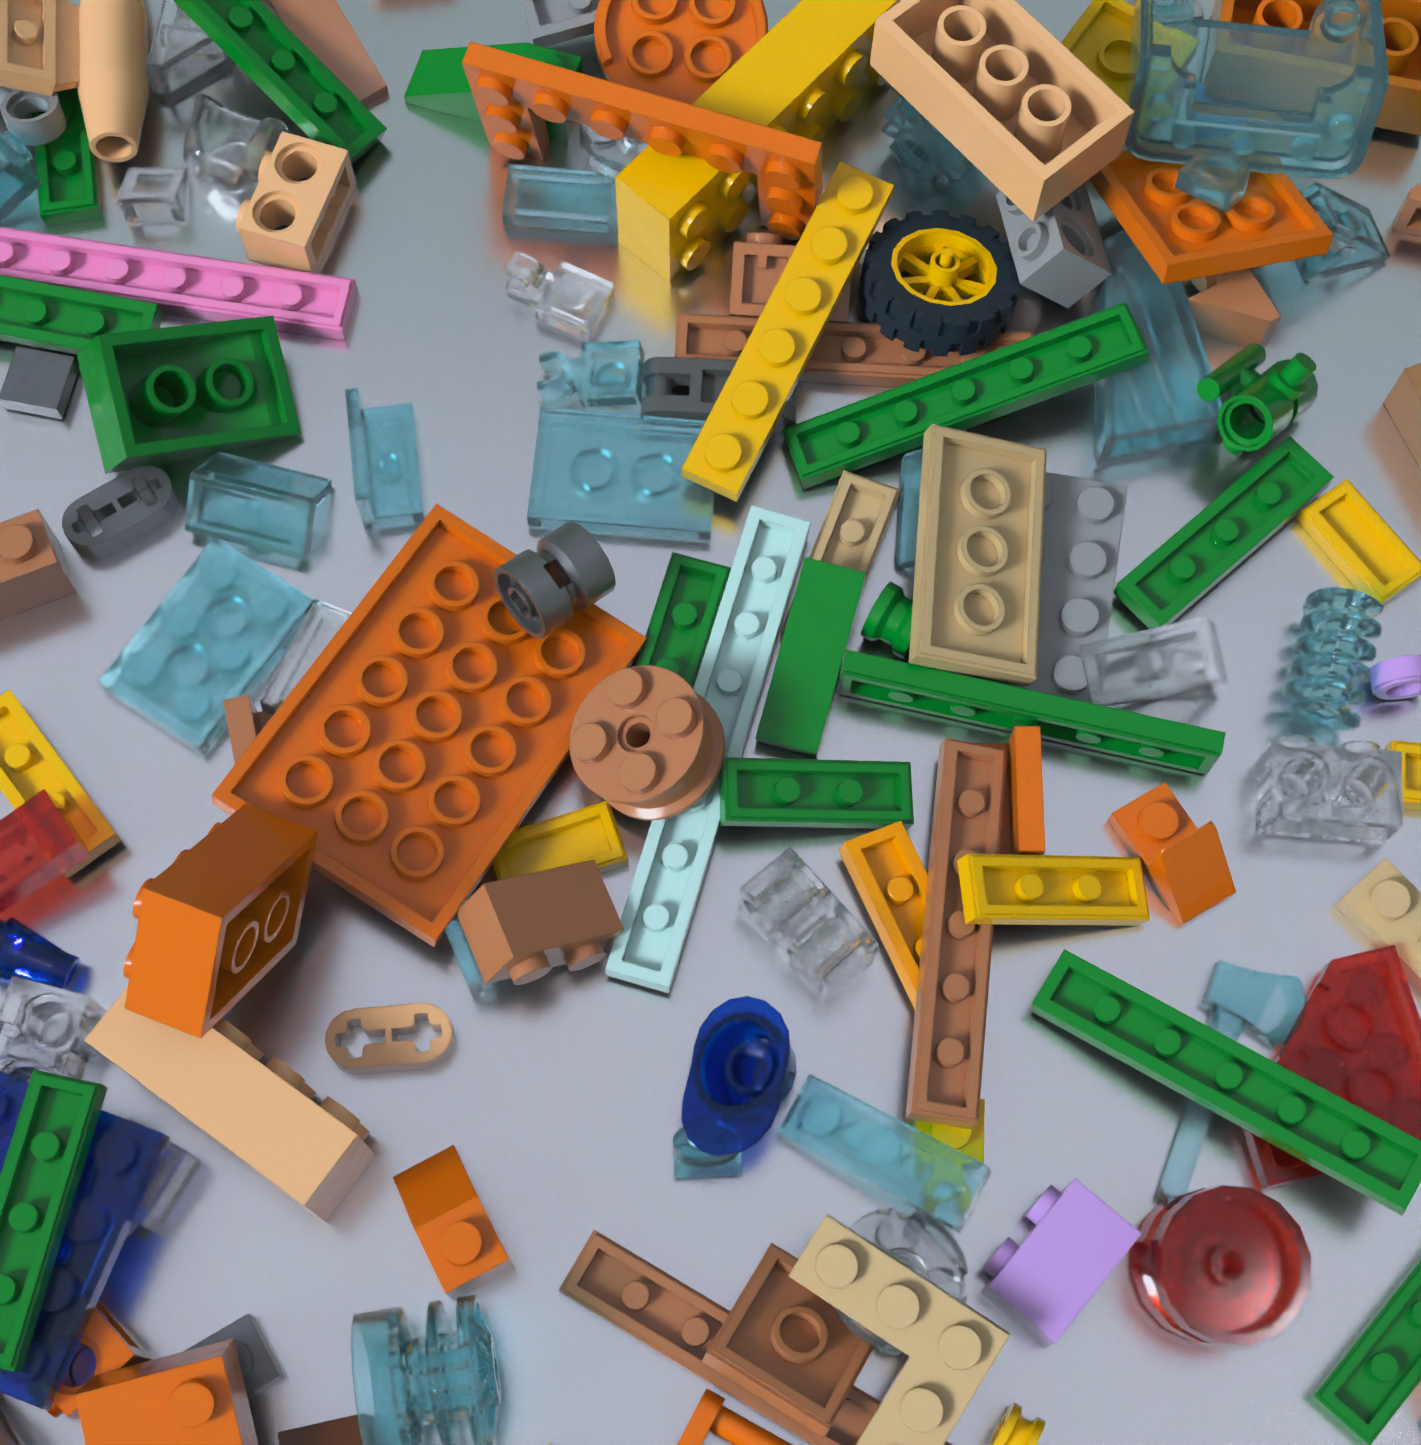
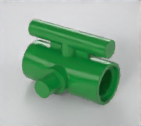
M1252 343L1198 382L1196 391L1198 396L1204 401L1212 402L1226 391L1232 395L1221 406L1217 419L1218 429L1223 437L1222 444L1227 451L1234 455H1241L1243 451L1259 450L1313 405L1317 398L1318 384L1313 374L1316 370V364L1309 356L1299 352L1291 360L1286 359L1276 362L1260 375L1255 369L1266 360V352L1261 345Z

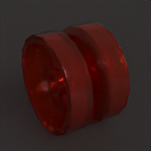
M1221 1185L1193 1189L1167 1198L1145 1218L1140 1229L1142 1234L1134 1243L1133 1277L1143 1304L1162 1327L1188 1341L1250 1346L1278 1336L1299 1315L1311 1287V1254L1300 1225L1280 1202L1253 1188ZM1219 1257H1221L1223 1262V1273H1220L1217 1263Z

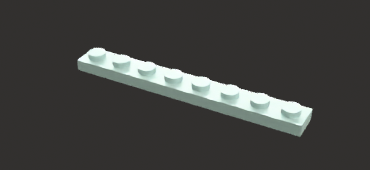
M752 505L694 685V691L713 707L721 721L725 736L724 757L741 758L809 535L811 521ZM719 775L707 794L693 807L677 816L651 822L620 920L624 931L614 939L605 968L607 976L665 993L670 992L720 827Z

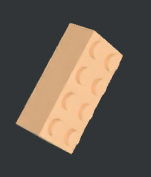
M901 0L875 19L870 65L1033 222L1121 155L1135 111L1015 0Z
M127 986L84 1041L327 1223L376 1158L374 1152L364 1142L370 1131L360 1124V1120L331 1097L327 1096L320 1106L314 1103L312 1099L317 1092L305 1083L306 1080L275 1056H272L265 1066L260 1063L259 1060L263 1057L264 1053L251 1043L252 1040L225 1019L221 1018L202 1038H198L124 1009Z

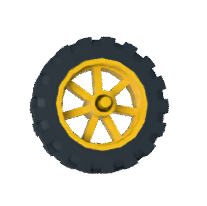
M933 210L932 215H922L921 211L906 213L905 219L901 221L896 217L887 221L883 226L882 233L876 231L872 235L863 262L859 300L860 303H866L864 313L871 324L877 322L881 326L880 333L889 340L893 341L897 338L904 342V348L918 353L920 348L931 350L932 356L948 357L949 352L958 351L960 356L975 353L977 346L982 345L984 348L993 345L997 341L999 332L1004 334L1008 330L1022 287L1019 283L1009 242L1002 243L999 240L1000 233L989 225L985 228L976 225L975 218L961 214L960 218L949 216V211ZM907 271L914 277L902 278L900 273ZM960 296L966 297V298H969V299L962 300V299L960 298Z

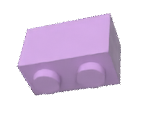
M1076 1178L1061 1192L1051 1184L1025 1215L1035 1225L1018 1245L1008 1237L982 1268L992 1278L982 1289L981 1293L1045 1348L1058 1341L1142 1234Z

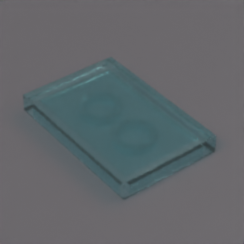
M540 407L527 511L528 526L559 528L563 524L572 521L580 524L587 531L711 541L715 492L682 477V467L706 420Z

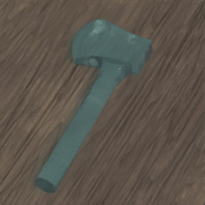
M1222 960L1214 964L1202 1000L1203 1004L1210 1007V1028L1237 1042L1241 1032L1246 1027L1272 1047L1286 1042L1297 1032L1304 1019L1306 1006L1304 988L1298 976L1255 971ZM1191 1099L1188 1100L1156 1197L1160 1202L1176 1208L1183 1207L1213 1111Z

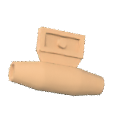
M0 0V86L52 96L53 92L77 88L91 152L99 159L108 162H124L132 159L138 152L149 97L148 19L144 1L80 0L79 6H76L68 0Z

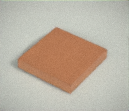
M771 1243L701 1362L824 1438L879 1336L790 1278L788 1275L798 1261V1258Z

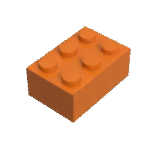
M244 804L224 822L214 824L207 836L190 850L185 849L180 852L174 863L155 879L149 878L139 889L133 905V916L138 919L135 943L126 957L123 968L124 977L129 979L124 1009L202 1038L296 945L318 831Z

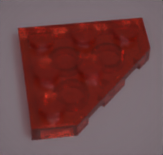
M1395 945L1333 959L1324 966L1274 1062L1421 1140V1019ZM1243 1129L1262 1190L1325 1175L1320 1170Z

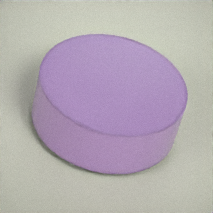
M1405 655L1390 658L1373 665L1368 670L1372 694L1380 699L1399 700L1421 695V655Z

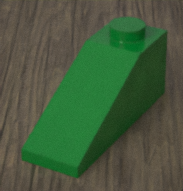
M527 42L485 45L583 73L582 56ZM468 47L422 50L404 95L405 103L481 122L462 65ZM567 119L563 123L545 120L550 140L568 145L576 122Z

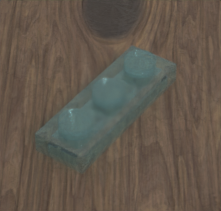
M812 1074L808 1075L777 1132L783 1140L958 1233L961 1232L992 1173L990 1167Z

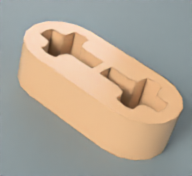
M428 1003L347 1010L332 1019L325 1035L327 1053L339 1068L352 1074H371L434 1067L449 1057L455 1042L453 1025L442 1009ZM429 1020L433 1030L442 1031L441 1037L431 1039L429 1044L430 1050L425 1052H419L414 1041H396V1035L417 1032L418 1021ZM358 1025L362 1026L364 1032L369 1037L385 1036V1042L364 1045L362 1056L358 1058H353L347 1047L340 1046V1041L351 1038L352 1027Z

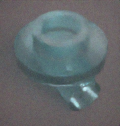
M701 1117L692 1120L674 1135L675 1178L742 1175L741 1137L734 1127L718 1118Z

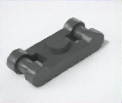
M653 357L647 359L644 362L643 382L648 386V396L644 397L641 401V421L653 427H667L674 423L705 424L737 360ZM798 381V383H797V385H796V387H795L793 393L797 392L799 381ZM677 385L690 386L689 396L672 395V388ZM792 395L772 433H783L782 429L797 424V407L792 403Z

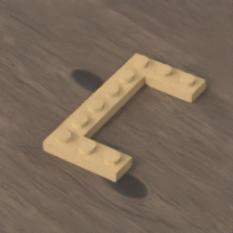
M827 1213L788 1276L909 1356L855 1445H944L1008 1340L1010 1333Z

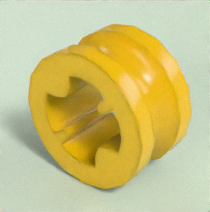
M1014 1402L1002 1417L988 1445H1036L1045 1427V1421L1039 1417H1036L1034 1420L1024 1418L1021 1412L1022 1407Z

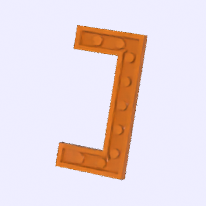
M469 42L462 65L488 143L498 153L508 158L520 160L528 156L543 161L550 143L545 120L563 123L567 119L588 125L595 133L609 139L619 140L625 136L646 142L652 149L667 156H680L684 153L705 159L710 166L722 172L738 173L740 170L757 175L760 225L767 226L772 233L780 234L782 238L797 240L802 236L823 195L822 142L475 42Z

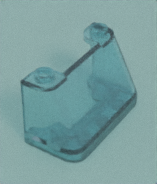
M1135 0L1125 101L1135 112L1124 143L1128 151L1134 156L1149 161L1318 179H1339L1350 175L1360 167L1365 158L1389 86L1381 0H1324L1317 6L1312 16L1309 30L1193 18L1195 0Z

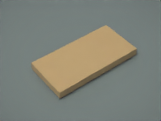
M931 424L924 432L909 650L910 664L1023 686H1029L1037 679L1047 449Z

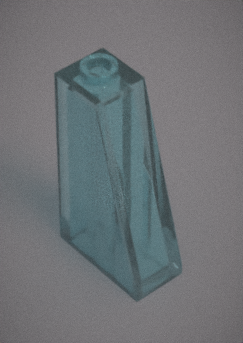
M1125 230L1106 237L1104 248L1112 274L1096 286L1095 313L1127 302L1148 348L1149 362L1094 382V457L1096 464L1212 442L1218 431L1217 419L1222 402L1220 397L1212 402L1202 400L1197 394L1198 382L1212 371L1182 282L1163 285Z

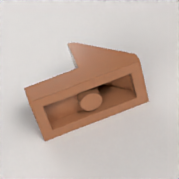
M1250 269L1190 279L1200 293L1193 295L1187 300L1177 324L1179 329L1242 347L1252 343L1259 344L1262 347L1268 345L1281 315Z

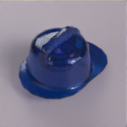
M749 996L729 999L712 1010L699 1028L683 1096L681 1120L687 1138L702 1152L722 1157L739 1154L757 1144L772 1127L780 1103L784 1101L793 1088L797 1074L796 1055L790 1045L789 1030L781 1013L767 1001Z

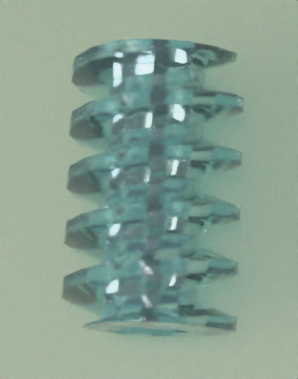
M1338 587L1318 589L1307 596L1303 604L1304 617L1297 629L1299 639L1292 650L1294 661L1287 670L1289 684L1286 685L1281 695L1283 706L1292 715L1309 725L1336 731L1356 730L1361 725L1360 715L1353 711L1352 708L1362 707L1367 699L1365 691L1357 686L1367 684L1372 677L1370 668L1363 663L1372 662L1376 658V647L1369 641L1378 639L1382 633L1381 624L1372 618L1380 614L1384 608L1377 599L1359 591Z

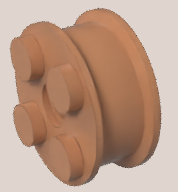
M641 665L618 670L599 682L587 694L577 709L571 725L569 750L571 761L578 777L591 791L604 798L613 808L628 817L655 821L668 819L687 811L707 794L716 781L722 767L725 754V736L723 726L716 711L682 677L662 667Z

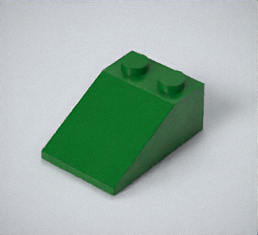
M274 316L97 335L77 354L105 474L127 471L139 466L172 464L301 434Z

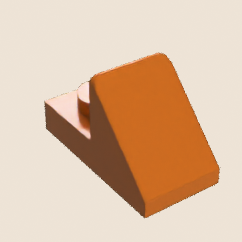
M1165 782L1116 810L1109 817L1108 822L1131 856L1141 858L1144 875L1180 927L1235 894L1236 889L1217 828L1212 821L1197 828Z

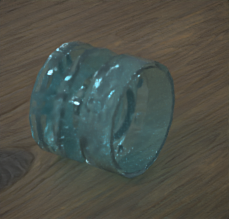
M476 1295L457 1297V1331L452 1332L449 1330L443 1303L440 1300L429 1302L425 1321V1336L414 1338L409 1319L402 1307L354 1314L351 1329L352 1374L363 1445H424L425 1426L432 1424L437 1426L442 1445H461L462 1419H468L474 1445H496V1425L502 1402L499 1367L493 1334L489 1332L483 1319Z

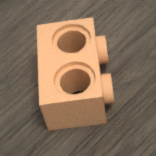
M282 131L273 152H266L261 160L258 172L259 183L251 200L245 199L239 208L236 230L241 236L249 260L276 268L317 273L355 188L356 180L348 150ZM303 178H309L308 180H305V181H298V180L303 179ZM283 225H290L282 230H274Z

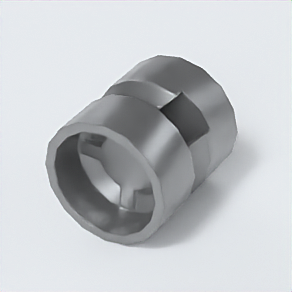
M572 521L563 524L540 539L536 547L537 553L529 549L524 550L494 571L495 585L504 605L517 623L526 632L538 639L544 638L571 620L573 607L579 610L587 609L612 592L616 585L614 571L600 544L585 528Z

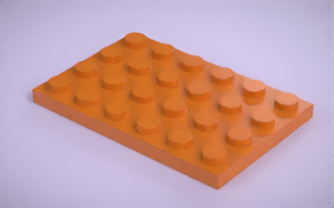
M438 504L433 507L211 795L212 804L230 816L244 804H248L317 830L318 835L311 868L432 947H435L457 916V910L471 896L569 755L571 725L583 699L603 679L618 670L629 668L647 637L595 604L583 610L573 607L572 619L544 638L538 639L530 635L512 617L504 605L494 581L495 569L515 557L516 554Z

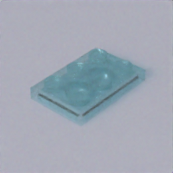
M213 537L98 682L106 692L202 755H205L228 726L223 700L244 695L251 696L318 608L314 599L216 537Z

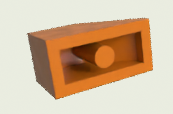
M454 1145L393 1177L422 1247L445 1294L453 1301L515 1268Z

